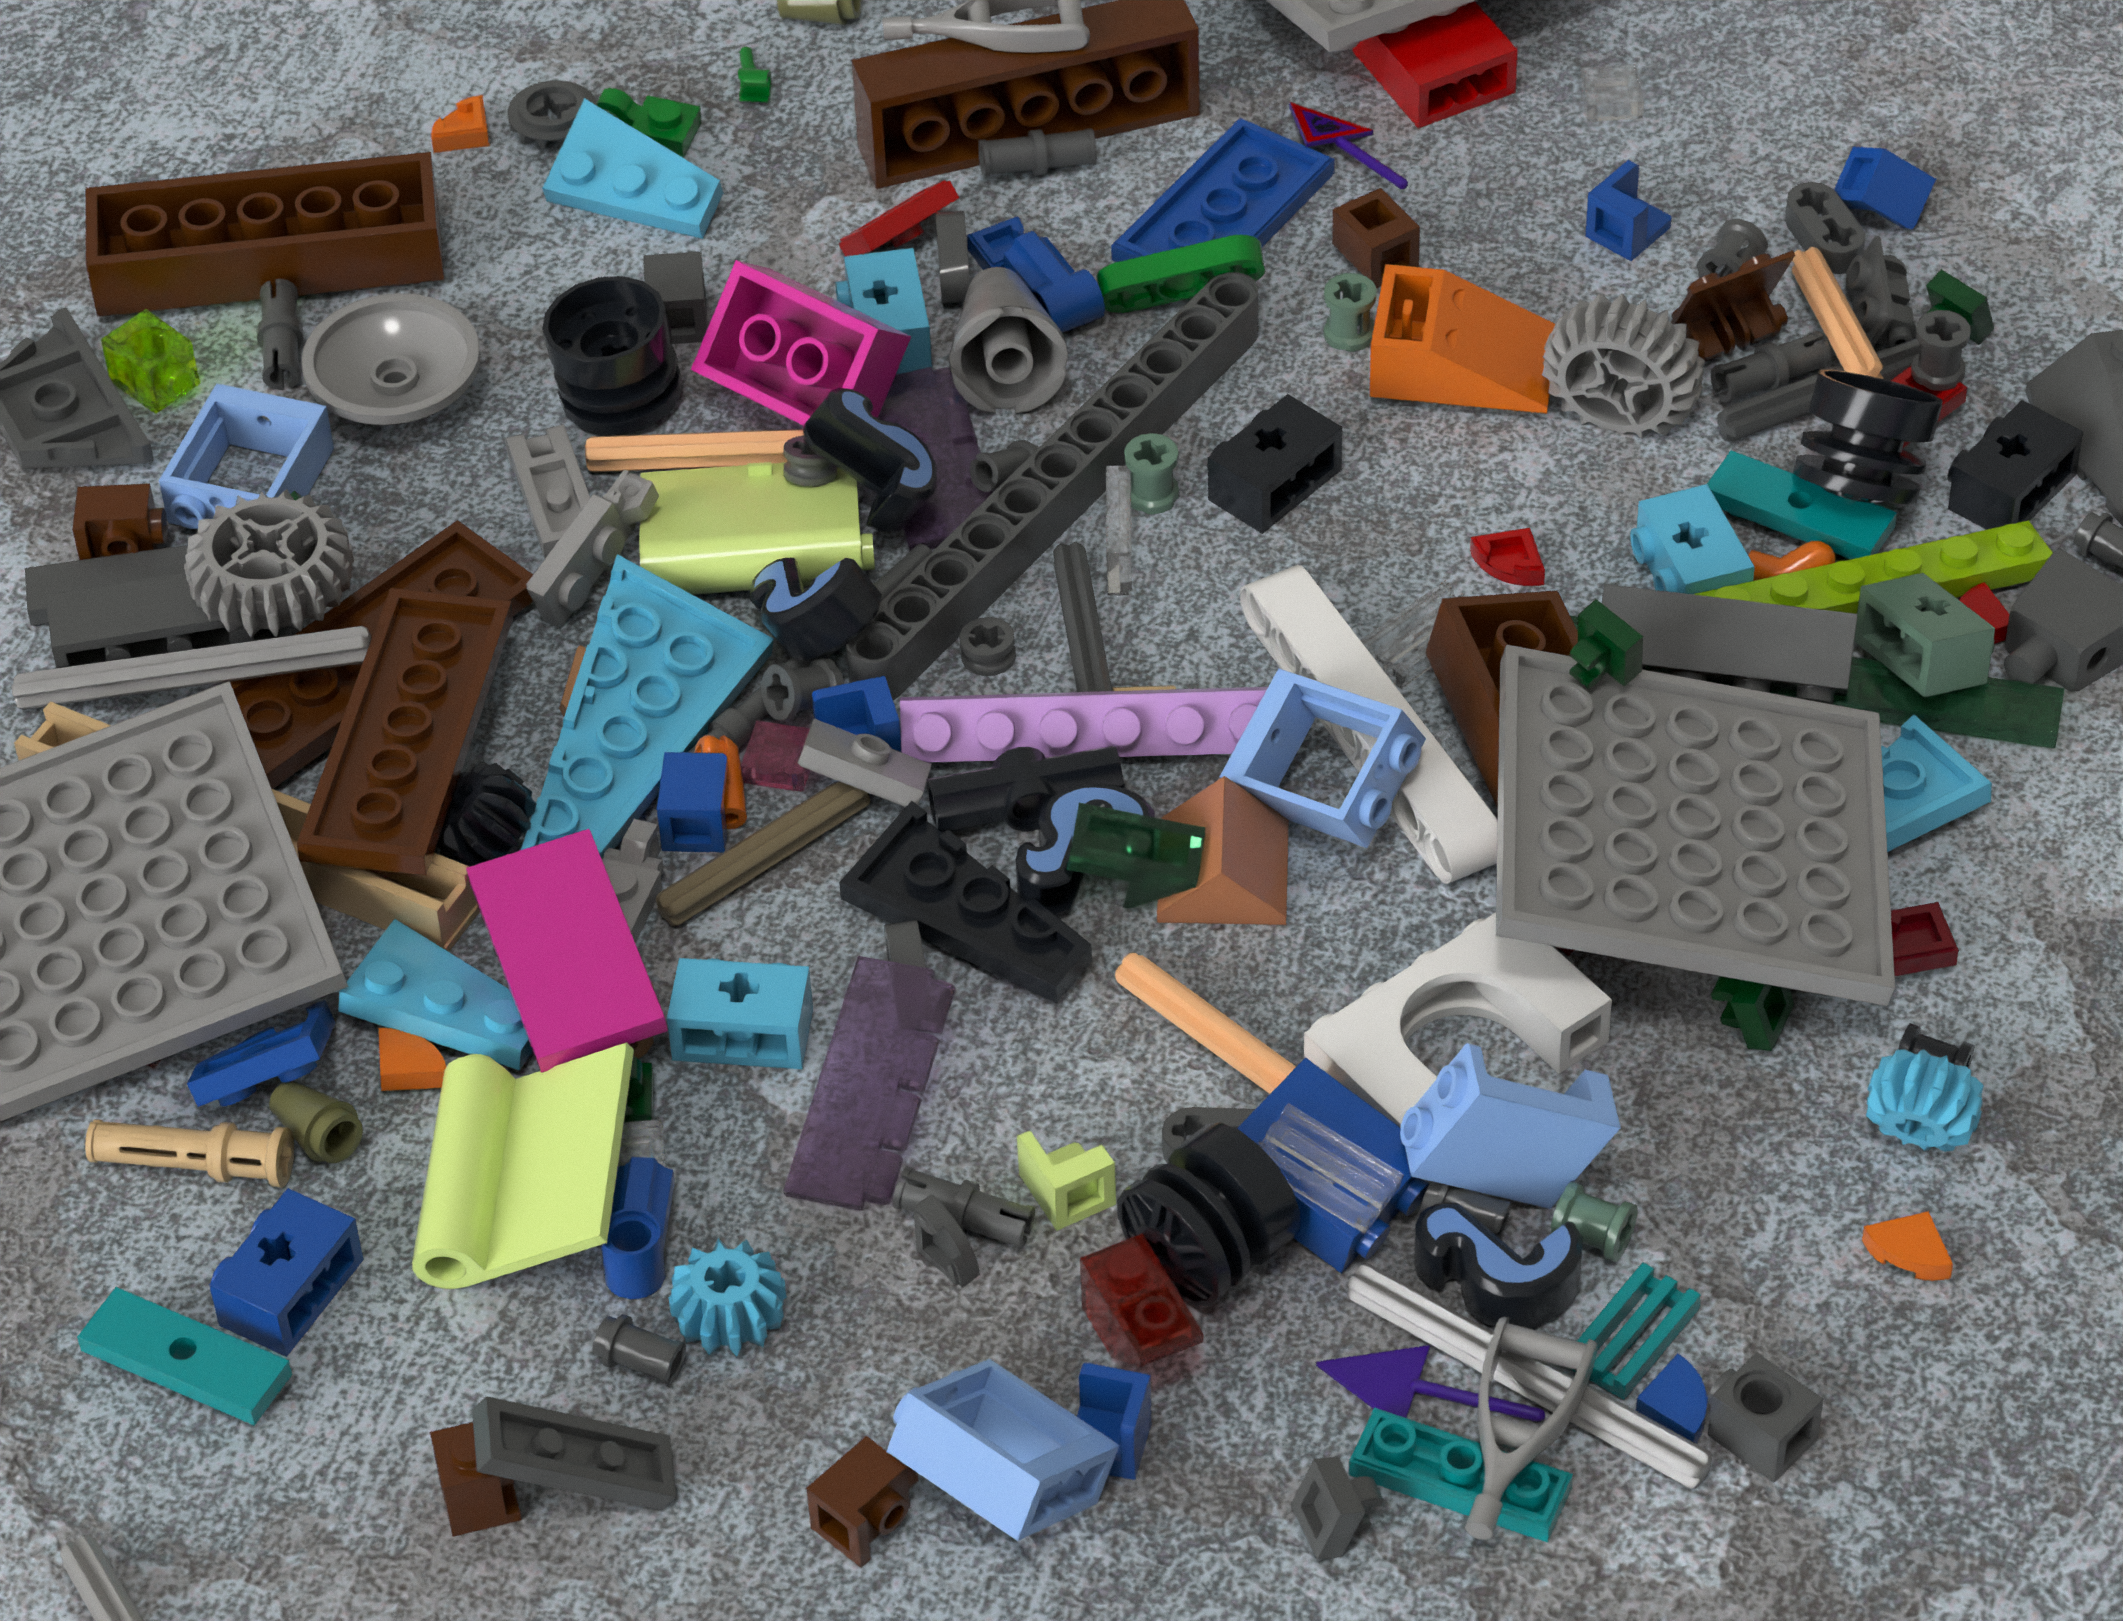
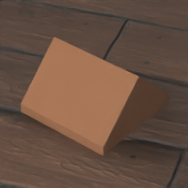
M1225 776L1161 817L1157 923L1286 925L1289 820Z

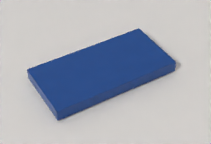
M1239 118L1111 245L1112 261L1120 262L1231 235L1253 236L1261 242V247H1263L1334 175L1335 159Z

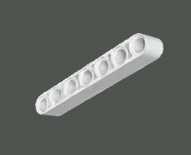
M1295 565L1241 587L1240 602L1245 618L1252 631L1282 670L1402 709L1424 735L1426 740L1421 747L1420 759L1416 767L1406 775L1392 801L1390 815L1435 875L1443 883L1449 884L1497 864L1498 820L1303 566ZM1319 719L1357 771L1360 772L1378 738Z

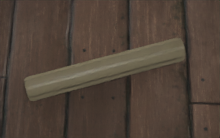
M840 781L832 783L659 892L655 898L659 914L671 926H679L867 807L870 803L869 793Z

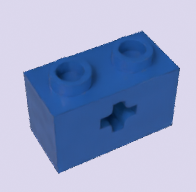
M287 1188L271 1209H265L259 1214L247 1239L232 1257H227L220 1262L212 1276L209 1287L219 1326L287 1357L364 1260L356 1219Z

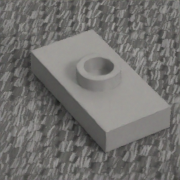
M814 719L797 763L801 767L904 807L911 801L917 805L919 804L932 765L891 749L879 737L870 734L855 735L817 719Z

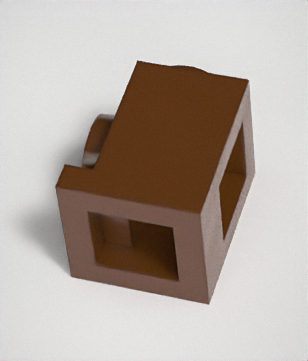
M1382 188L1350 200L1333 209L1332 244L1364 276L1372 280L1377 289L1382 286L1385 264L1419 267L1420 226Z
M150 484L81 486L77 488L72 530L79 560L156 550L157 544L167 543L168 525L165 508H155Z
M473 1422L430 1432L452 1537L522 1520L514 1488V1480L477 1472Z
M866 1435L806 1488L811 1529L862 1568L871 1560L870 1543L880 1534L887 1535L894 1531L904 1520L910 1508L909 1490L919 1481L917 1472L892 1456Z

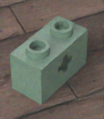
M1924 573L1861 586L1854 642L1923 697L1987 683L1991 655L1994 651L1995 628Z

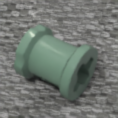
M1358 273L1336 275L1324 287V301L1327 307L1330 308V315L1324 326L1323 336L1326 342L1334 349L1355 352L1371 345L1375 323L1370 317V309L1376 303L1377 288L1374 282L1364 275ZM1341 291H1343L1342 299H1340ZM1360 325V333L1357 334V326Z
M1150 433L1137 436L1126 445L1124 451L1125 464L1131 471V479L1125 487L1127 503L1132 509L1143 511L1147 514L1163 513L1170 510L1174 506V502L1179 498L1178 482L1173 477V469L1177 466L1179 460L1177 445L1172 439L1161 434Z
M1571 1181L1566 1186L1557 1203L1551 1222V1233L1566 1222H1573L1583 1237V1243L1603 1250L1604 1258L1617 1262L1624 1254L1632 1237L1638 1208L1637 1205L1627 1201L1619 1206L1586 1194L1583 1185Z

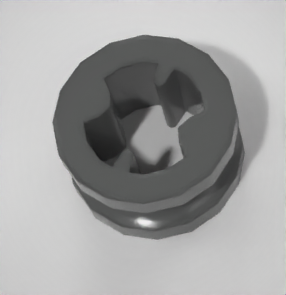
M804 435L789 439L784 444V457L788 460L784 464V477L788 481L803 486H818L832 482L837 477V467L812 451Z
M984 617L970 621L962 628L959 634L961 660L967 670L981 676H996L1006 672L1013 666L1016 660L1014 630L1009 623L999 618Z

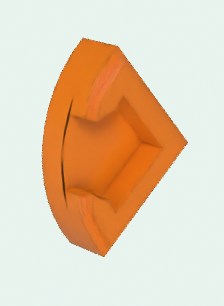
M483 95L469 97L457 102L456 110L442 120L439 118L435 121L431 131L433 153L489 146Z
M378 1028L381 1091L442 1088L446 1063L442 1054L431 1042L423 1037L393 1028Z
M1929 1211L1864 1226L1862 1242L1869 1253L1880 1263L1886 1264V1261L1899 1268L1915 1272V1278L1921 1280L1951 1279L1953 1263Z

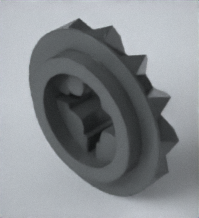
M552 80L533 84L516 94L509 104L507 114L510 131L518 133L522 144L537 141L542 150L551 143L563 145L584 98L597 105L596 99L588 89L569 81ZM547 109H551L552 114H556L559 119L551 120L547 116Z

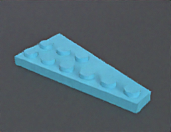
M617 554L611 572V579L598 611L597 622L591 641L587 645L566 709L563 727L557 745L554 746L543 789L540 797L537 799L535 812L530 820L531 827L527 830L521 850L586 829H590L601 858L604 857V853L608 848L615 849L623 839L633 820H638L659 794L664 752L687 753L697 744L701 737L708 734V725L725 709L729 708L771 656L774 638Z

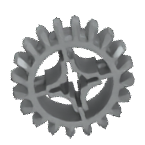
M1599 293L1590 303L1579 300L1575 307L1571 308L1570 311H1565L1563 316L1557 320L1544 346L1545 353L1543 358L1545 360L1543 362L1544 369L1542 375L1550 383L1548 394L1561 397V411L1577 412L1580 415L1581 424L1591 422L1602 430L1617 431L1623 435L1626 432H1635L1642 439L1652 430L1667 436L1671 428L1675 427L1676 424L1682 425L1684 419L1690 415L1693 405L1697 403L1703 388L1701 383L1703 381L1705 360L1698 356L1699 342L1686 338V324H1672L1668 321V309L1656 313L1647 308L1646 299L1638 305L1630 304L1623 293L1612 303Z
M287 489L278 497L271 498L262 490L258 499L246 501L237 495L234 507L216 506L213 519L199 520L197 534L188 537L184 570L191 597L195 600L197 607L202 608L203 612L206 613L209 622L221 620L227 632L234 631L243 626L251 638L260 629H270L274 636L277 637L282 627L292 625L301 632L305 619L311 618L323 621L326 607L340 606L342 592L350 589L354 557L347 530L343 526L342 520L335 518V515L332 514L329 505L317 506L310 494L295 501Z

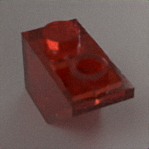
M1142 1233L1080 1258L1082 1309L1111 1358L1143 1367L1204 1342L1202 1330Z

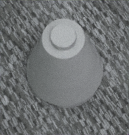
M1003 267L988 268L975 275L968 285L949 356L953 383L960 395L980 410L996 413L995 408L1008 409L1014 407L1015 413L1033 410L1051 399L1062 386L1066 375L1067 344L1061 330L1018 274Z

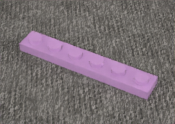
M1268 687L901 697V751L927 763L995 761L998 756L1007 750L1017 747L1039 749L1045 755V758L1108 746H1116L1119 757L1232 754Z

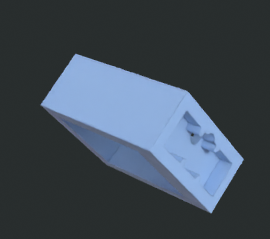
M216 383L159 479L168 523L189 529H198L199 520L213 519L216 506L234 507L237 495L246 501L259 498L260 494L207 484L229 445L287 457L266 494L269 498L278 497L286 489L290 494L296 491L301 496L308 495L334 450L327 406Z
M1278 668L1219 777H1227L1289 821L1368 848L1377 829L1382 827L1387 821L1391 812L1392 801L1406 775L1416 767L1420 759L1421 747L1426 738L1402 709ZM1315 718L1378 738L1340 809L1278 788Z
M987 1359L907 1392L900 1400L894 1412L893 1421L896 1427L887 1452L1019 1541L1096 1505L1120 1445L991 1359Z

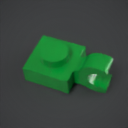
M605 88L597 102L598 107L608 110L606 112L682 158L685 157L701 125V106L647 95L641 106L635 103L627 93L615 88Z

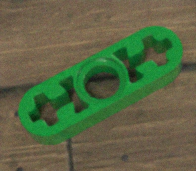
M1231 235L1112 263L1103 267L1097 273L1096 280L1102 293L1105 310L1113 313H1128L1193 298L1211 279L1228 272L1248 275L1256 282L1264 275L1265 266L1261 242L1257 238L1250 235Z

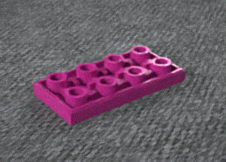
M590 829L466 868L469 883L541 1073L557 1065L626 1042L631 1044L668 1031L665 1016Z

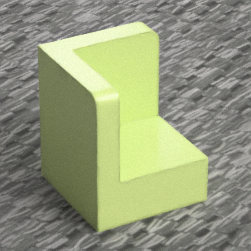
M1030 1130L1017 1136L1019 1176L1056 1231L1116 1205L1115 1162L1102 1144L1085 1151L1079 1143L1074 1142L1046 1154Z

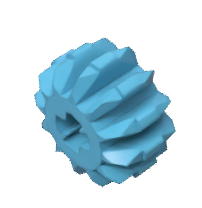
M1905 1049L1896 1050L1894 1055L1882 1057L1878 1069L1873 1071L1868 1086L1869 1094L1867 1097L1868 1108L1866 1116L1873 1123L1879 1125L1881 1133L1896 1136L1902 1140L1903 1145L1909 1143L1919 1145L1924 1151H1929L1931 1147H1936L1944 1152L1953 1151L1956 1146L1968 1144L1972 1132H1975L1982 1113L1984 1085L1977 1078L1971 1076V1070L1968 1067L1954 1065L1948 1061L1947 1056L1940 1058L1932 1056L1925 1049L1920 1050L1918 1054Z
M718 1237L713 1252L705 1253L692 1248L688 1258L689 1265L675 1266L672 1277L673 1288L668 1298L671 1316L675 1317L676 1323H679V1330L684 1336L685 1342L701 1340V1345L708 1356L721 1345L728 1346L736 1357L740 1352L742 1343L746 1341L764 1347L767 1330L781 1328V1321L784 1317V1299L787 1297L785 1280L781 1278V1273L776 1271V1265L771 1258L770 1252L754 1254V1250L747 1239L735 1249H727Z

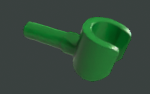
M746 46L742 47L739 51L741 68L738 69V79L740 80L739 101L769 103L772 87L771 71L756 69L752 49Z

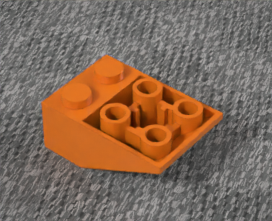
M1385 264L1371 340L1370 397L1547 414L1550 394H1548L1550 383L1542 375L1544 369L1543 362L1545 360L1543 356L1545 353L1544 346L1550 333L1553 331L1555 323L1444 269Z

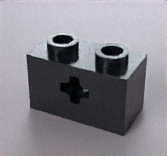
M1287 394L1268 410L1260 411L1248 426L1229 441L1220 443L1212 451L1207 463L1208 500L1263 534L1342 470V426Z
M2021 400L2004 418L2001 416L1996 417L1989 424L1983 438L1970 451L1967 449L1962 450L1953 460L1947 475V480L1951 482L1948 510L1986 530L2007 524L2030 521L2077 475L2083 431Z

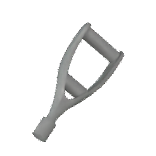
M968 0L945 12L926 18L911 19V15L882 18L884 41L913 38V34H936L997 51L1056 52L1081 49L1086 46L1090 39V31L1084 25L1080 0ZM1058 5L1061 24L992 23L991 17L1017 10Z
M1502 1317L1498 1320L1485 1356L1478 1393L1477 1420L1485 1465V1480L1482 1494L1476 1496L1465 1526L1466 1531L1471 1536L1482 1540L1492 1537L1503 1507L1500 1501L1503 1492L1511 1481L1534 1458L1552 1445L1567 1427L1582 1399L1597 1355V1343L1589 1339L1587 1344L1509 1324L1508 1317ZM1502 1350L1577 1370L1559 1406L1541 1427L1490 1414L1489 1394ZM1498 1446L1510 1448L1515 1451L1510 1453H1504L1498 1448Z

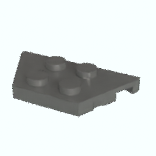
M67 307L58 310L51 316L53 328L35 342L26 337L11 350L7 359L0 362V431L23 469L144 464L154 460L149 440Z

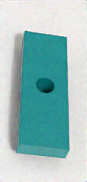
M1730 450L1707 483L1721 509L1729 512L1731 515L1745 518L1782 532L1791 538L1800 539L1805 542H1824L1834 550V553L1850 560L1878 554L1896 524L1897 512L1873 503L1855 501L1834 495L1791 472Z
M118 1287L114 1288L77 1336L82 1352L254 1426L292 1376L289 1360Z
M1374 1408L1349 1460L1348 1475L1355 1478L1361 1476L1372 1477L1378 1486L1469 1516L1476 1496L1482 1494L1484 1488L1485 1465L1481 1443ZM1532 1460L1503 1492L1500 1499L1503 1507L1496 1525L1548 1543L1571 1492L1573 1474Z

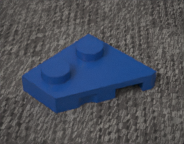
M326 1000L319 1001L306 1008L308 1017L305 1022L277 1033L274 1027L270 1026L248 1037L241 1043L196 1064L187 1085L197 1107L218 1100L220 1106H228L252 1095L257 1090L255 1084L276 1076L279 1077L281 1082H289L313 1071L317 1067L316 1060L321 1058L336 1023Z

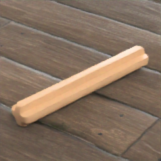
M1810 247L1805 252L1799 249L1794 252L1795 257L1792 260L1794 266L1791 271L1844 370L1883 379L1880 373L1883 365L1821 251L1815 247Z
M803 429L591 436L586 440L585 460L587 468L591 472L698 469L741 466L748 463L762 462L784 463L788 461L784 457V444L789 439L803 436L804 433Z
M1131 952L1123 958L1122 964L1116 969L1115 979L1117 983L1270 1094L1296 1068L1295 1065L1145 956Z

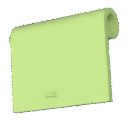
M786 462L748 463L741 466L641 472L640 477L653 482L659 494L647 519L640 521V567L692 595L750 591L755 576L766 565L782 558H795L797 560L803 587L810 586L814 578L844 558L854 559L862 570H875L873 534H860L857 480L838 467L837 477L832 482L818 486H803L788 481L784 477V464Z
M627 1042L557 1065L542 1073L538 1071L517 1079L494 1059L482 1054H470L457 1058L447 1065L444 1070L412 1260V1270L420 1280L437 1288H464L607 1243L634 1053L633 1048Z

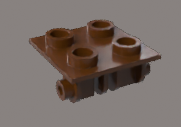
M1793 250L1771 258L1768 253L1755 256L1742 264L1737 272L1721 278L1718 273H1710L1697 279L1688 286V293L1680 307L1672 313L1670 323L1686 324V338L1699 342L1698 356L1704 359L1705 362L1722 356L1723 353L1733 352L1735 345L1738 348H1744L1749 346L1750 341L1753 344L1778 335L1781 327L1787 325L1788 317L1784 307L1780 303L1773 305L1769 297L1795 257Z

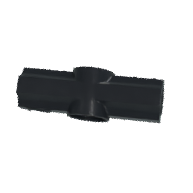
M1116 746L1047 758L1039 749L1017 747L1007 750L998 756L991 768L926 779L933 825L941 832L1006 821L1007 825L1014 830L1022 832L1039 830L1038 821L1042 806L1056 791L1079 783L1111 784L1125 788L1121 761Z

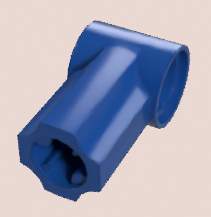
M1034 231L1016 237L1010 249L1003 253L1004 268L1010 269L1019 275L1062 333L1101 319L1104 316V300L1093 275L1086 269L1075 272L1047 237L1037 236Z
M631 1157L628 1163L617 1168L607 1243L601 1245L605 1283L611 1292L622 1298L639 1299L652 1295L663 1285L666 1277L664 1249L675 1178L673 1170L662 1166L655 1158Z

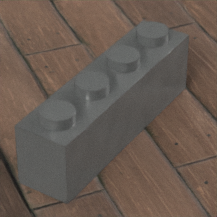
M185 572L46 595L51 648L56 668L292 636L299 632L292 625L280 628L277 637L274 636L270 629H260L251 638L243 626L234 631L227 632L221 620L209 622L206 613L203 612L202 608L197 607L195 600L191 597Z
M1604 584L1602 604L1643 636L1642 670L1707 682L1708 680L1733 683L1734 687L1767 693L1771 692V688L1796 690L1795 698L1833 704L1834 695L1845 697L1848 695L1857 614Z

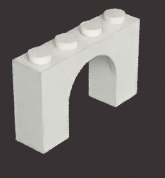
M1495 912L1486 919L1473 921L1464 929L1462 934L1437 950L1424 952L1410 967L1386 982L1373 984L1359 999L1340 1011L1319 1018L1304 1033V1058L1306 1057L1401 1128V1123L1407 1110L1415 1106L1437 1079V1076L1406 1045L1409 1037L1422 1026L1443 1017L1456 1015L1479 1016L1496 1021L1515 1033L1560 1074L1609 1042L1612 999L1553 946L1496 936Z

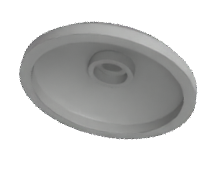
M406 293L383 294L364 298L343 306L319 323L310 334L304 346L302 369L310 394L320 405L327 406L328 411L342 418L363 424L399 425L415 422L434 415L464 394L477 375L481 353L475 328L458 309L428 296Z

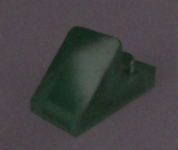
M1079 803L1075 816L1067 869L1127 881L1123 908H1134L1196 887L1206 828Z

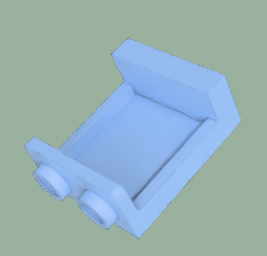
M1466 1043L1449 1065L1441 1069L1435 1082L1415 1106L1407 1110L1401 1123L1400 1138L1406 1149L1411 1177L1551 1209L1563 1194L1566 1186L1579 1177L1621 1127L1608 1075L1585 1069L1564 1094L1490 1076L1485 1068L1481 1047Z

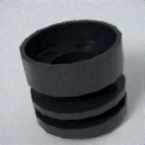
M625 276L597 277L576 284L556 297L545 312L542 331L549 359L554 368V379L558 387L560 403L566 417L583 430L602 435L627 434L651 426L671 411L680 398L682 377L677 365V355L671 343L672 333L666 307L658 291L644 281Z
M1819 370L1809 412L1833 424L1831 431L1803 432L1801 445L1825 456L1797 455L1793 474L1822 487L1829 493L1855 501L1880 504L1882 502L1907 505L1917 503L1920 485L1896 473L1924 474L1926 461L1902 448L1904 442L1922 443L1933 441L1943 404L1942 399L1914 387L1881 378L1847 371Z
M1221 1122L1204 1125L1173 1151L1168 1158L1167 1164H1156L1142 1180L1133 1182L1117 1199L1118 1220L1127 1242L1141 1264L1159 1284L1174 1296L1196 1307L1212 1306L1224 1296L1230 1287L1236 1286L1245 1278L1250 1271V1265L1263 1264L1291 1241L1300 1230V1209L1294 1192L1280 1168L1260 1145L1240 1130Z

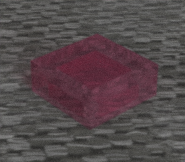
M756 721L741 763L743 783L803 792L811 770L801 767L797 763L810 728Z

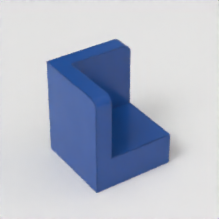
M1853 146L1834 191L1848 209L1871 210L1903 229H1913L1921 215L1936 178L1885 148Z
M1627 160L1588 193L1585 237L1629 261L1634 260L1671 228L1672 219L1671 215L1637 197L1639 165L1631 160Z
M885 676L822 688L812 693L814 719L855 735H874L884 740L891 749L902 753L900 721Z
M664 752L657 803L662 851L725 852L727 825L724 794L728 770V761L725 754Z
M1084 1363L1079 1374L1080 1407L1077 1417L1120 1445L1108 1475L1135 1480L1152 1425L1151 1377L1149 1374Z

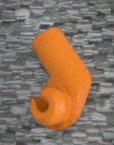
M1821 541L1807 542L1781 558L1751 550L1748 555L1755 566L1753 581L1835 563L1834 550L1828 544Z
M705 735L698 740L694 753H723L727 756L728 770L724 794L727 829H736L742 826L747 819L739 749L725 735L719 739L712 735Z

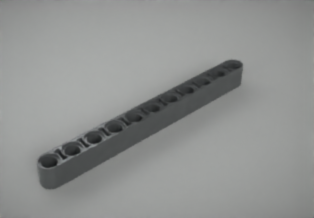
M1233 272L1220 274L1211 279L880 602L879 611L871 623L855 638L846 643L849 683L885 676L892 699L895 700L959 638V634L965 625L970 621L978 619L1128 470L1125 464L1124 451L1126 445L1133 438L1150 433L1163 435L1256 342L1259 330V287L1255 280L1248 275Z

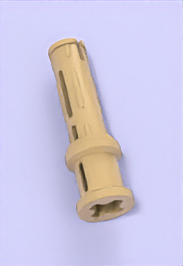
M94 1119L93 1122H90L87 1129L85 1153L87 1160L93 1163L101 1161L150 1167L207 1171L208 1175L217 1182L227 1183L233 1177L267 1179L272 1187L282 1188L288 1183L292 1172L294 1137L289 1127H276L270 1133L238 1130L235 1123L222 1122L220 1125H215L211 1131L159 1125L104 1122L100 1119Z

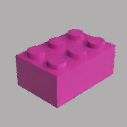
M735 260L691 370L801 425L805 424L831 390L837 388L852 389L868 397L873 405L871 414L878 418L911 336L773 269Z

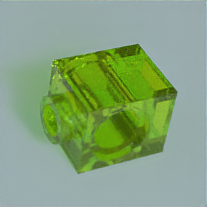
M147 309L101 338L108 375L113 384L155 414L200 384L192 341Z

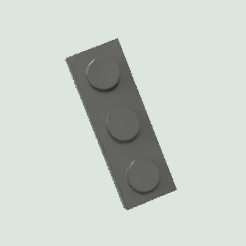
M488 1396L472 1409L477 1472L663 1510L677 1497L669 1435Z

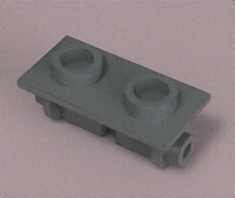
M1876 235L1862 256L1858 255L1852 260L1846 275V286L1850 289L1853 311L1871 345L1874 347L1877 343L1891 348L1916 339V325L1914 323L1912 307L1906 306L1910 301L1906 266L1897 257L1883 254L1881 237Z

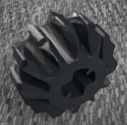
M483 761L475 765L470 773L462 772L436 845L441 850L440 854L471 867L505 856L512 847H519L518 840L524 832L530 829L531 822L529 818L534 814L537 805L531 798L532 791L523 785L524 781L510 769H503L497 763L489 765Z

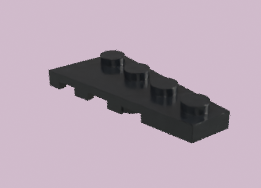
M913 801L904 808L839 882L841 900L891 924L917 920L922 939L1056 1004L1092 962L1091 943L1036 899H1024L1010 887V879L993 865L989 868L984 867L967 853L966 843L949 830L944 833L939 831L928 822L927 812Z

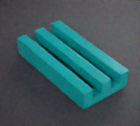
M1642 1262L1577 1340L1587 1344L1589 1339L1595 1341L1598 1351L1645 1294L1649 1295L1596 1358L1589 1380L1625 1400L1700 1309L1701 1294L1691 1288L1685 1294L1677 1290V1280L1668 1275H1665L1662 1280L1654 1277V1268ZM1664 1304L1672 1308L1616 1376L1609 1372L1626 1350L1630 1349L1641 1336L1642 1331Z

